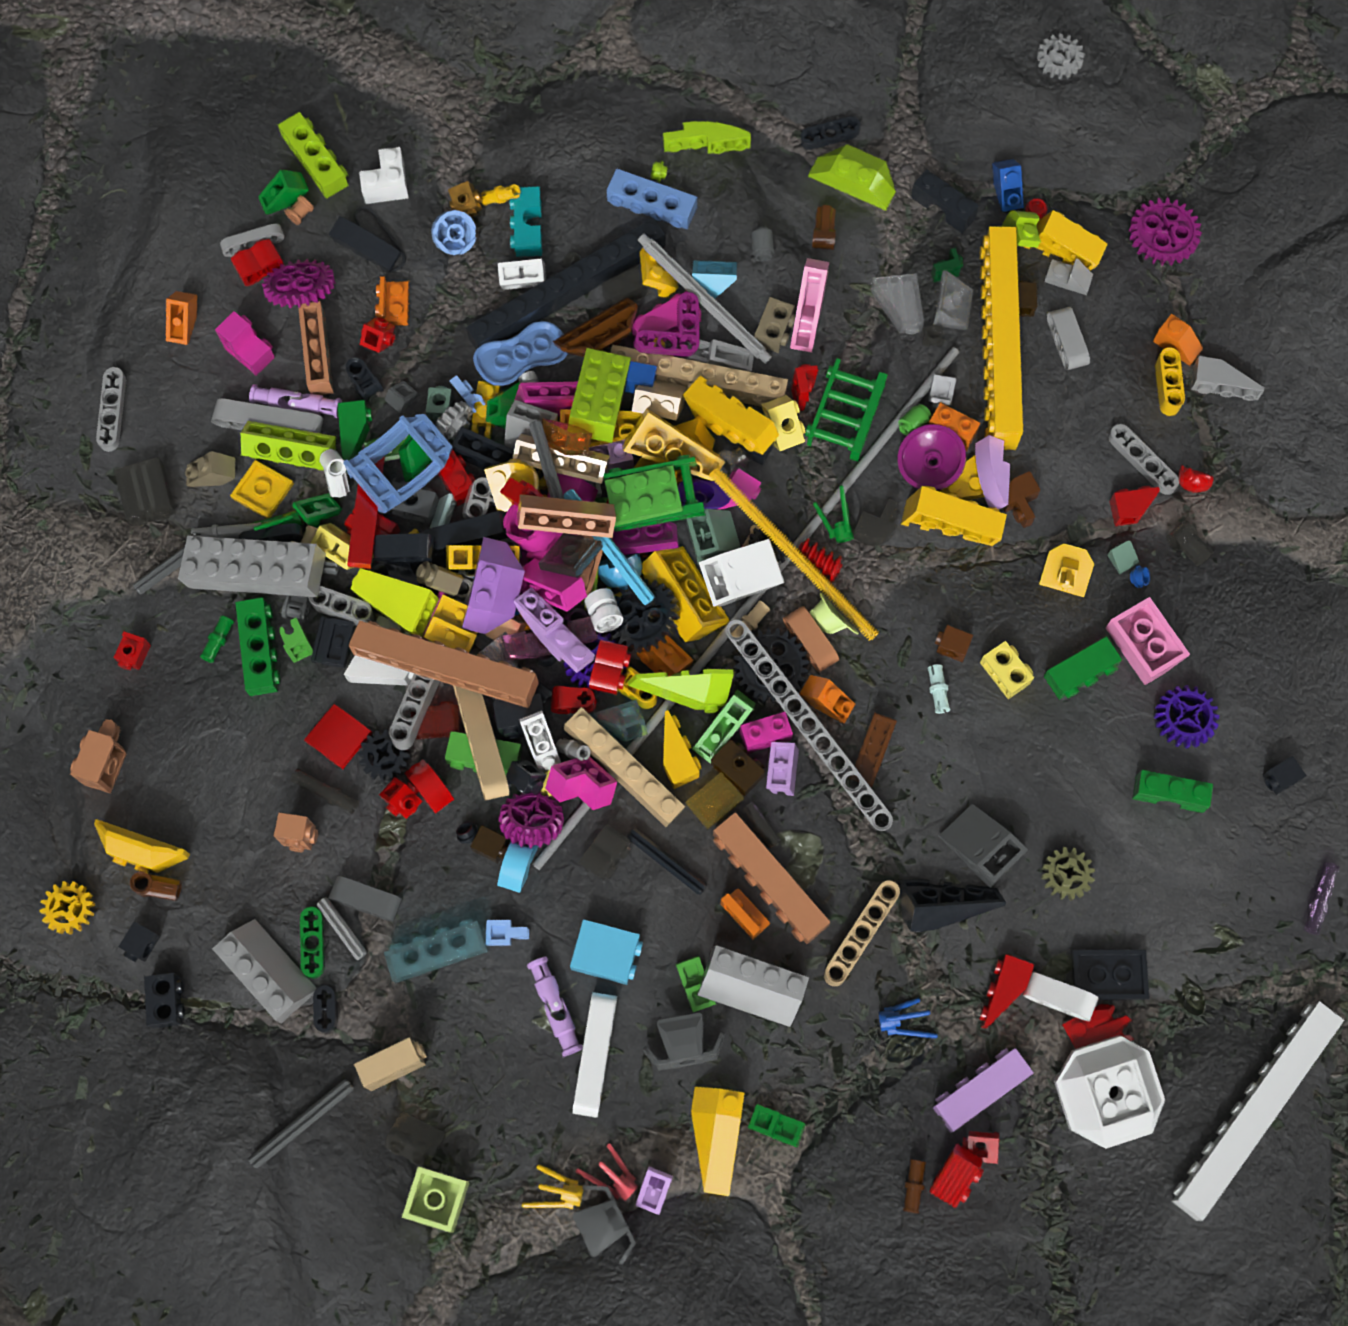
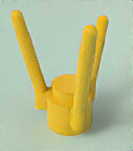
M540 1164L537 1165L538 1170L568 1184H564L563 1188L539 1184L538 1188L561 1194V1200L565 1201L524 1202L522 1207H565L573 1209V1205L580 1206L583 1186L578 1185L579 1181L569 1179Z

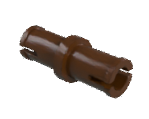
M910 1159L908 1181L904 1184V1187L907 1189L903 1211L919 1213L921 1192L925 1189L923 1178L926 1162Z

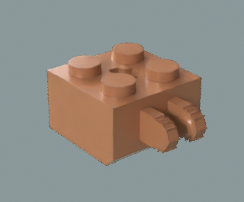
M112 720L103 721L98 733L88 730L87 735L80 742L81 750L78 757L71 764L70 774L83 785L110 794L127 755L125 749L117 743L121 730Z

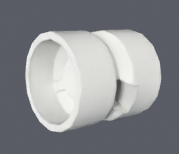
M610 589L595 590L585 598L584 602L587 611L591 615L592 624L597 632H610L622 624L623 616Z

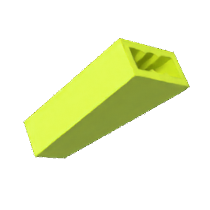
M361 568L354 577L350 588L362 600L408 634H416L421 637L439 601V598L430 589Z

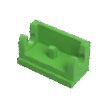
M297 618L290 620L291 626L294 629L291 635H287L285 629L280 627V635L285 643L283 647L293 663L313 653L311 643Z

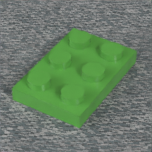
M673 465L605 480L609 504H614L615 526L683 511Z

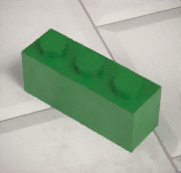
M1105 637L1049 669L1044 678L1059 700L1065 696L1069 699L1079 693L1078 689L1086 685L1088 688L1099 681L1098 677L1103 674L1109 676L1119 669L1117 666L1122 661V658L1108 637Z

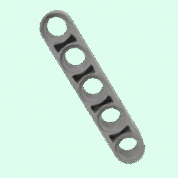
M217 399L211 422L220 427L242 430L247 421L320 433L324 419L314 413L235 400Z

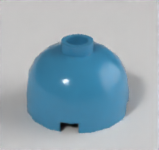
M640 553L628 554L627 557L624 555L638 575L641 576L642 560ZM609 558L600 561L598 567L600 580L611 588L619 587V589L628 590V583Z

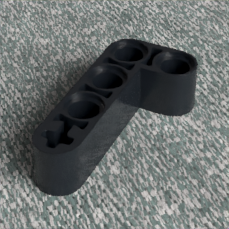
M492 512L422 531L421 533L435 537L432 561L428 562L438 566L446 564V545L481 546L483 537L498 541L509 538L503 525L507 512Z

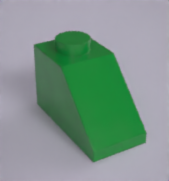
M280 170L258 198L265 214L269 215L293 206L298 201L297 198L299 196L304 197L309 189L302 173Z

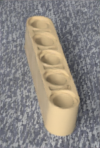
M884 881L880 884L824 972V979L829 985L839 986L845 981L900 894V889L895 882ZM882 889H891L894 897L891 899L885 898L882 895ZM877 908L881 912V917L878 919L872 918L869 915V909ZM856 929H866L868 937L866 939L858 938ZM845 948L853 949L855 958L846 959L842 954V950ZM832 968L839 969L842 972V978L839 980L832 979L829 975V970Z

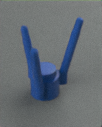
M919 998L893 1007L884 1008V1011H879L881 1031H887L888 1035L899 1034L925 1038L938 1037L936 1033L896 1028L901 1026L900 1020L930 1015L929 1010L905 1014L895 1012L919 1003Z

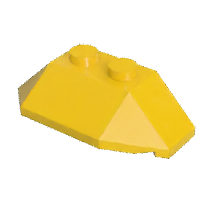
M98 819L94 822L106 853L113 857L112 862L126 867L127 863L135 865L134 869L139 872L149 873V871L158 873L188 859L190 856L185 849Z

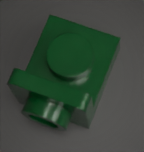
M956 248L950 249L948 261L941 260L933 264L931 273L933 283L959 277L960 269L963 267L962 256L957 254Z

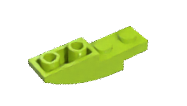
M684 122L683 130L663 133L664 152H678L683 149H699L707 146L708 154H721L725 151L745 150L750 148L751 142L750 132L716 122Z

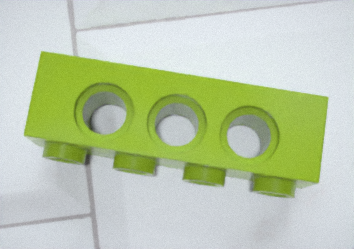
M299 112L278 124L281 136L326 199L348 186L346 180L348 174L342 165H337L334 153L331 149L327 150L324 145L326 144L319 133H314V126L309 118L304 119Z
M247 421L241 431V455L253 459L270 460L276 463L293 464L298 467L304 466L323 471L324 468L320 463L321 454L328 449L336 451V436Z

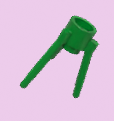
M840 485L844 521L834 524V529H832L818 503H813L819 517L828 530L830 539L835 538L836 543H844L854 539L844 486Z
M296 510L253 522L262 523L254 527L255 531L280 523L282 525L296 523L303 527Z

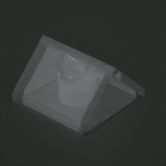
M946 270L942 272L939 283L933 325L966 330L968 329L973 289Z

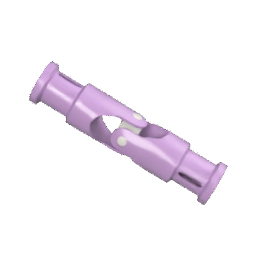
M255 384L251 386L249 393V402L253 404H266L271 407L321 415V413L333 415L334 418H339L338 403H342L341 398L334 400L323 398L322 395L301 394L300 392L280 388H259ZM284 396H290L288 403L285 401Z
M542 957L528 963L527 967L531 969L536 981L534 985L538 995L545 1003L544 1010L555 1037H558L563 1049L562 1055L563 1057L569 1056L582 1050L583 1046L578 1043L574 1033L575 1026L565 1001L559 997V986L555 976H552L547 965L548 959L547 957ZM563 1009L565 1013L564 1020L557 1021L551 1016V1014H557Z

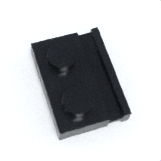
M321 616L311 657L312 663L345 668L350 650L349 643L354 633L355 623L353 621L328 619Z

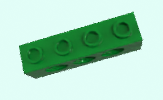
M264 598L235 602L245 690L249 696L278 692L277 684H280L281 680L279 671L275 670V662H278L276 648H273L272 640H275L274 627L270 626V618H273L272 607L266 603ZM261 621V625L258 628H251L254 622ZM264 643L262 649L254 650L256 644ZM260 665H267L263 672H256Z

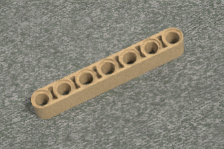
M453 685L484 800L508 796V783L483 695Z

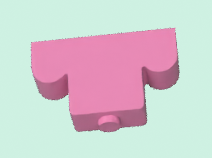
M810 258L806 260L792 334L791 349L812 353L828 278L829 262Z

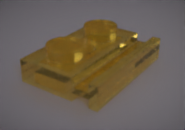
M721 772L689 798L685 804L708 830L743 801L744 797Z

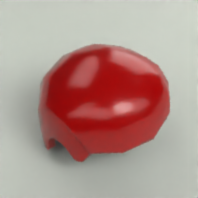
M1181 465L1178 475L1180 486L1192 493L1207 491L1214 481L1212 475L1192 470V468H1187Z

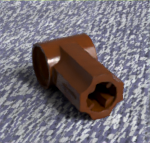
M830 205L817 207L812 248L834 250L836 209Z
M137 872L130 879L131 889L142 897L150 896L171 901H177L180 897L182 889L181 880L150 875L146 872ZM142 879H148V886L143 890H139L138 883Z

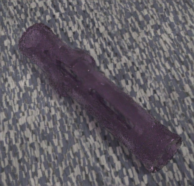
M1324 863L1314 899L1309 904V914L1304 931L1310 934H1320L1324 917L1328 915L1329 899L1340 869L1334 863Z

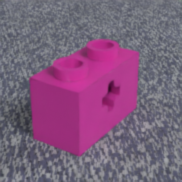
M786 712L740 725L739 732L744 748L747 750L746 754L771 747V742L785 743L791 741L793 735Z

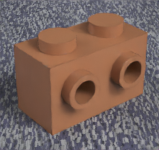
M279 813L274 837L283 846L289 847V850L303 852L304 849L311 850L312 844H316L318 830H316V826L308 817Z

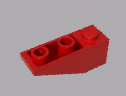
M1007 954L1002 960H997L994 968V973L997 974L995 983H990L986 995L990 997L988 1006H983L979 1020L983 1021L982 1028L986 1029L1028 987L1034 964Z

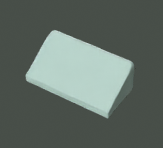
M449 493L439 499L430 528L450 523L456 505L452 494Z

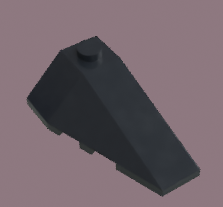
M926 879L898 881L902 918L910 932L936 930L1006 905L1005 899L997 888L976 885L958 888L952 886L951 882H944L943 886L929 884V880Z

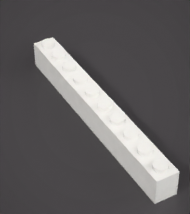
M1320 1001L1305 1006L1300 1013L1302 1016L1298 1024L1294 1023L1287 1031L1288 1039L1284 1044L1282 1042L1278 1044L1272 1053L1275 1056L1270 1063L1266 1062L1260 1069L1258 1074L1261 1076L1256 1083L1253 1081L1245 1090L1246 1098L1242 1103L1239 1101L1235 1104L1230 1112L1233 1115L1228 1123L1224 1121L1216 1131L1219 1136L1214 1143L1210 1141L1202 1151L1204 1157L1199 1163L1196 1161L1188 1170L1190 1176L1186 1182H1180L1175 1188L1173 1194L1176 1196L1172 1202L1196 1221H1203L1343 1023L1344 1019Z

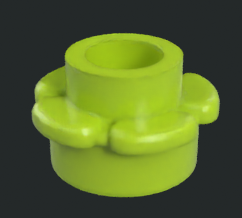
M663 161L660 163L654 162L652 167L651 179L657 180V182L665 179L667 174V166H663Z

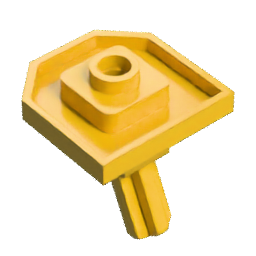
M1065 543L1050 550L1039 585L1084 597L1094 567V563L1087 550Z

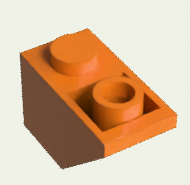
M810 675L799 693L813 708L844 724L855 706V703L827 678Z

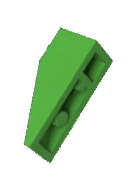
M737 689L692 750L711 764V759L730 740L751 713L756 703Z

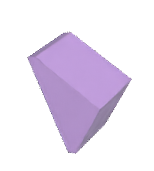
M649 1167L636 1206L659 1215L673 1176Z

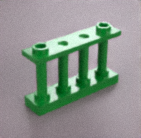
M837 358L834 366H829L826 375L829 381L813 424H808L805 436L808 437V446H811L814 437L848 447V450L851 451L850 459L858 462L886 385L888 374L879 372L877 380L865 379L839 370L841 359ZM839 379L869 389V392H872L870 399L865 398L864 400L833 390L835 380ZM831 398L862 408L861 411L865 412L863 418L855 419L825 409L828 399ZM823 417L855 428V431H858L856 438L851 437L849 439L819 429L818 426L821 418Z
M682 455L677 457L675 461L627 470L613 468L608 470L609 473L603 474L604 479L609 480L672 465L674 470L681 469L687 501L682 506L683 511L615 526L614 531L619 532L705 516L703 502L699 503L695 499L690 467L697 466L695 457L690 458V455Z

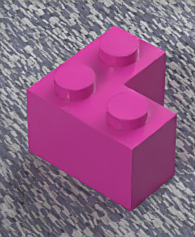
M233 311L215 331L225 350L257 376L275 358L271 350L273 347L266 339L263 338L261 340L256 336L257 333L251 327L252 323L246 316L242 315L240 317Z
M591 757L587 760L583 759V761L575 758L551 766L545 789L559 802L579 797L592 810H596L611 804L617 781Z

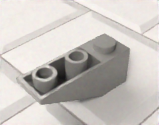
M1199 356L1193 366L1191 390H1196L1199 393H1215L1223 397L1234 396L1241 397L1247 401L1258 400L1264 392L1263 386L1222 359Z

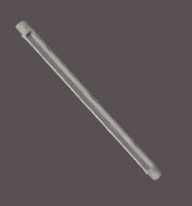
M646 234L640 236L638 242L643 246V249L688 292L695 294L698 297L699 303L736 339L742 342V345L757 359L766 364L772 358L766 351L767 349L753 335L749 334L664 249Z

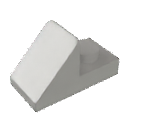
M1077 258L1073 266L1052 259L1044 282L1087 295L1093 274Z

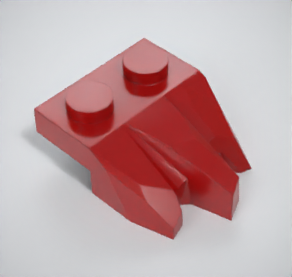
M1100 1004L1095 1007L1090 1021L1075 1017L1062 1024L1075 1049L1117 1035L1132 1042L1134 1038L1130 1034L1124 1035L1122 1033L1123 1029L1132 1019L1126 1014L1113 1018L1114 1005Z

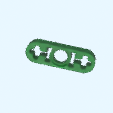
M307 907L300 915L301 970L304 975L312 979L320 977L325 970L324 916L319 909ZM312 912L318 917V920L313 922V928L319 929V932H306V929L311 930V924L306 918L310 917ZM311 936H316L319 939V944L315 949H308L306 947V941ZM306 953H319V956L314 955V962L319 965V968H316L314 973L307 969V966L311 965V957H306Z

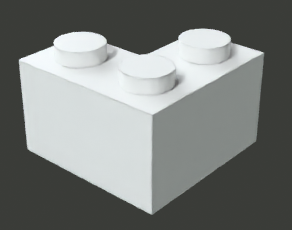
M401 148L380 149L381 169L359 172L361 190L366 204L408 198Z

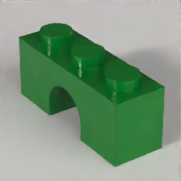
M1141 770L1135 776L1132 799L1155 804L1159 801H1170L1180 804V809L1204 813L1211 806L1213 784Z

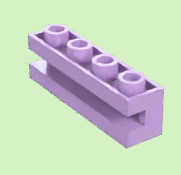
M1007 1048L995 1056L997 1061L989 1066L988 1063H985L975 1070L977 1076L972 1080H969L968 1077L964 1078L955 1085L958 1090L950 1095L946 1091L935 1099L938 1104L933 1109L945 1121V1126L950 1133L1033 1074V1071L1016 1048L1010 1052Z

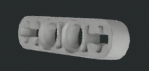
M117 367L107 369L104 372L96 441L101 449L107 452L115 450L120 442L126 377L121 369ZM117 375L119 378L115 379V384H113L111 379ZM110 395H118V400L115 403H107V398ZM108 415L116 416L112 424H106L104 420ZM106 430L109 431V436L112 438V440L108 441V444H105V442L103 441L107 440L108 438V432Z
M1115 425L1109 433L1110 443L1154 487H1159L1162 494L1168 495L1173 493L1179 485L1177 475L1126 425ZM1120 433H1123V434H1124L1123 438H1122V437H1120V438H1116V437H1115L1116 434H1120ZM1131 440L1127 447H1125V443H1128V441ZM1138 447L1142 454L1134 456L1130 453V448ZM1149 462L1156 464L1157 471H1148L1146 464ZM1162 471V472H1163V475L1160 476V477L1157 479L1156 477H1157V476L1160 474V472ZM1168 480L1172 482L1171 485L1167 486L1163 484L1164 481Z

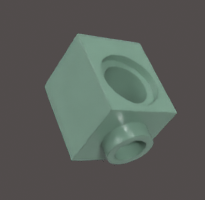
M444 386L429 387L426 414L431 422H436L445 412L446 408L453 407L454 398L451 389ZM438 401H445L443 405H435Z

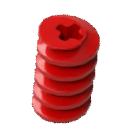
M807 538L800 544L798 550L808 558L807 561L810 560L809 563L812 562V565L814 564V567L818 568V571H822L824 577L827 578L830 575L829 581L833 583L842 569V556L840 555L834 560L833 551L825 555L826 547L818 551V543L815 542L812 546H809L810 538Z

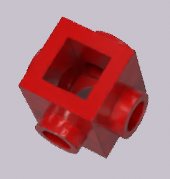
M375 317L364 324L359 345L380 353L394 343L395 325L388 323V320Z
M396 777L379 794L388 803L386 806L387 810L394 816L400 814L406 819L415 813L418 806L423 802L416 795L418 790L409 782L404 784Z

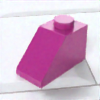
M737 467L733 469L729 476L730 482L733 481L732 484L735 483L734 486L737 485L736 488L739 487V490L741 489V492L743 491V494L745 493L749 500H755L761 491L759 487L761 482ZM731 499L728 504L717 510L737 506L735 504L736 501L733 502L734 499Z

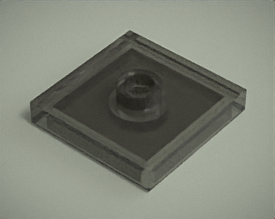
M563 533L538 564L541 570L578 578L600 552L603 545L600 540Z

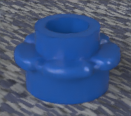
M1140 565L1136 566L1130 573L1131 583L1136 588L1147 586L1150 582L1148 568H1141Z

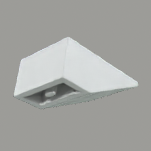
M770 539L699 562L713 606H725L785 583Z

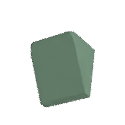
M1130 540L1113 548L1107 555L1119 574L1140 563Z

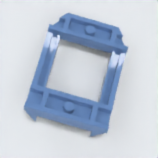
M416 414L415 417L401 416L399 421L384 435L358 452L359 455L349 461L345 460L343 464L350 478H354L376 504L378 512L386 513L411 497L444 468L453 446L425 414ZM410 434L433 462L417 477L396 491L374 464L391 452Z

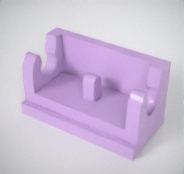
M771 742L766 788L770 789L774 794L780 791L785 792L786 795L794 796L799 754L795 743Z

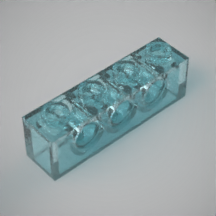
M472 919L460 922L457 928L450 930L449 927H445L435 931L436 935L415 937L412 939L413 943L404 946L403 943H398L390 946L389 951L384 952L392 981L398 983L488 952L478 921L473 922ZM458 936H463L465 938L464 945L459 948L454 947L453 940ZM440 944L442 946L441 952L436 956L430 955L431 946ZM411 952H417V961L412 964L407 963V955Z

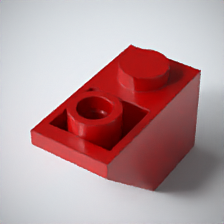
M1143 486L1129 491V489L1116 491L1109 501L1115 527L1137 524L1160 492L1159 487Z

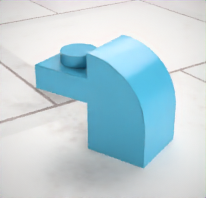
M510 842L501 866L497 885L520 893L528 878L530 864L538 850V846L533 845L530 849L528 845L520 847L518 842L513 844Z

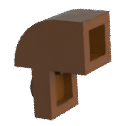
M1030 471L1017 476L1009 483L1008 505L1003 507L1005 513L1013 510L1015 520L1021 523L1023 528L1032 525L1035 519V515L1028 502L1037 499L1041 491Z

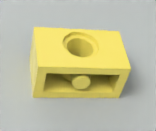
M785 395L761 404L765 417L773 421L779 433V436L774 441V446L779 451L805 442L803 437L805 428L802 421L798 419L797 414L800 411L795 400ZM789 418L788 424L782 427V421Z

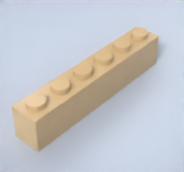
M582 707L565 723L564 730L574 740L588 746L591 751L590 755L665 827L683 811L685 806Z

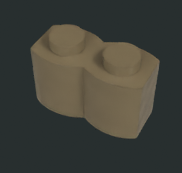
M428 561L420 564L416 571L419 583L451 596L458 594L463 581L461 574Z

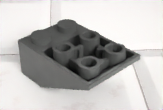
M971 804L939 835L989 888L1028 851L1011 832L974 804Z

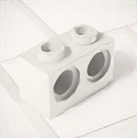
M542 259L498 263L499 282L503 290L535 287L546 281L545 263Z

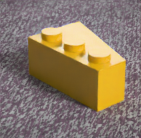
M1054 210L1039 220L1036 225L1041 240L1038 249L1044 251L1042 255L1049 257L1050 254L1063 258L1062 263L1072 266L1077 258L1089 271L1098 266L1108 244L1101 240L1099 236L1091 234L1083 229L1081 225L1070 221L1062 213Z

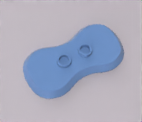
M547 321L534 322L511 339L491 341L481 345L473 356L475 367L482 378L492 385L503 386L511 384L525 371L533 367L553 365L561 362L568 353L557 348L553 341L564 334L553 323Z

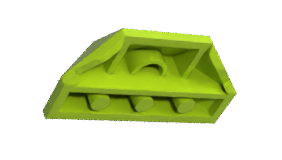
M848 144L818 157L808 174V177L885 211L896 192L886 161Z

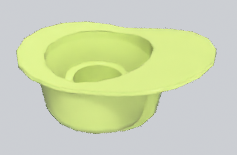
M820 593L822 599L810 611V615L821 631L833 634L844 628H849L852 632L859 634L858 630L836 610L830 600L823 593Z

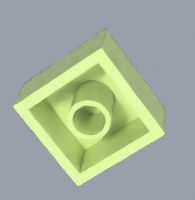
M418 1167L402 1217L454 1233L470 1182Z

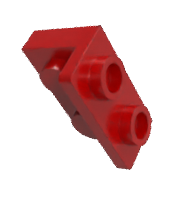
M805 364L795 368L791 391L793 400L798 404L799 411H804L806 402H809V392H812L818 373L817 365Z

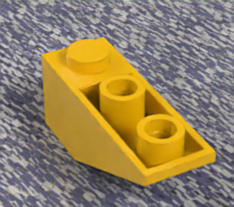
M669 710L665 711L663 767L673 789H676L699 778V770L702 768L697 757H692L688 750L691 748L687 737L685 735L681 736L678 730L681 726L675 715L671 716Z

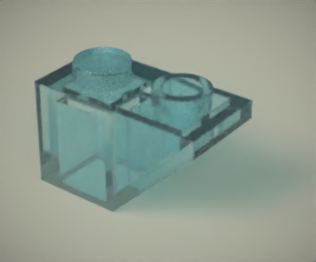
M637 700L592 714V718L615 739L626 742L648 734Z

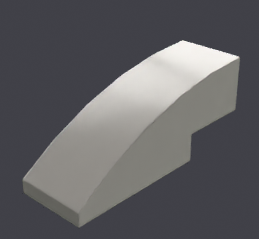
M699 339V348L692 356H682L681 358L751 372L754 355L746 348L714 339L711 342ZM686 341L684 344L687 345L688 349H691L692 346L689 344V341Z

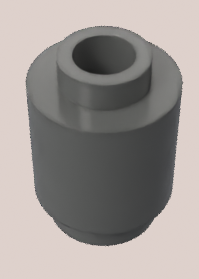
M764 226L757 227L751 233L752 254L757 261H768L772 259V254L774 253L773 232Z

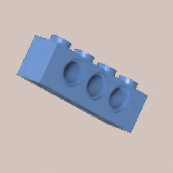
M616 169L607 188V201L612 205L628 208L637 214L648 215L657 221L668 222L676 228L688 229L697 209L696 196Z

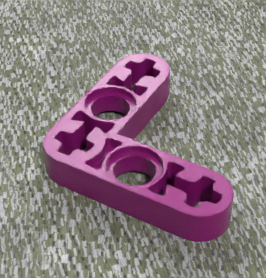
M685 292L680 296L677 302V332L641 330L634 339L635 349L647 354L685 357L694 355L699 348L698 297L691 292ZM685 300H689V304H692L689 313H686L687 304L684 303ZM688 319L692 321L694 328L686 329L683 326V320ZM642 338H646L647 346L643 345ZM655 338H657L656 347H654L655 342H653ZM669 339L672 342V347H663L661 340ZM686 341H689V344L692 346L691 349L684 345Z

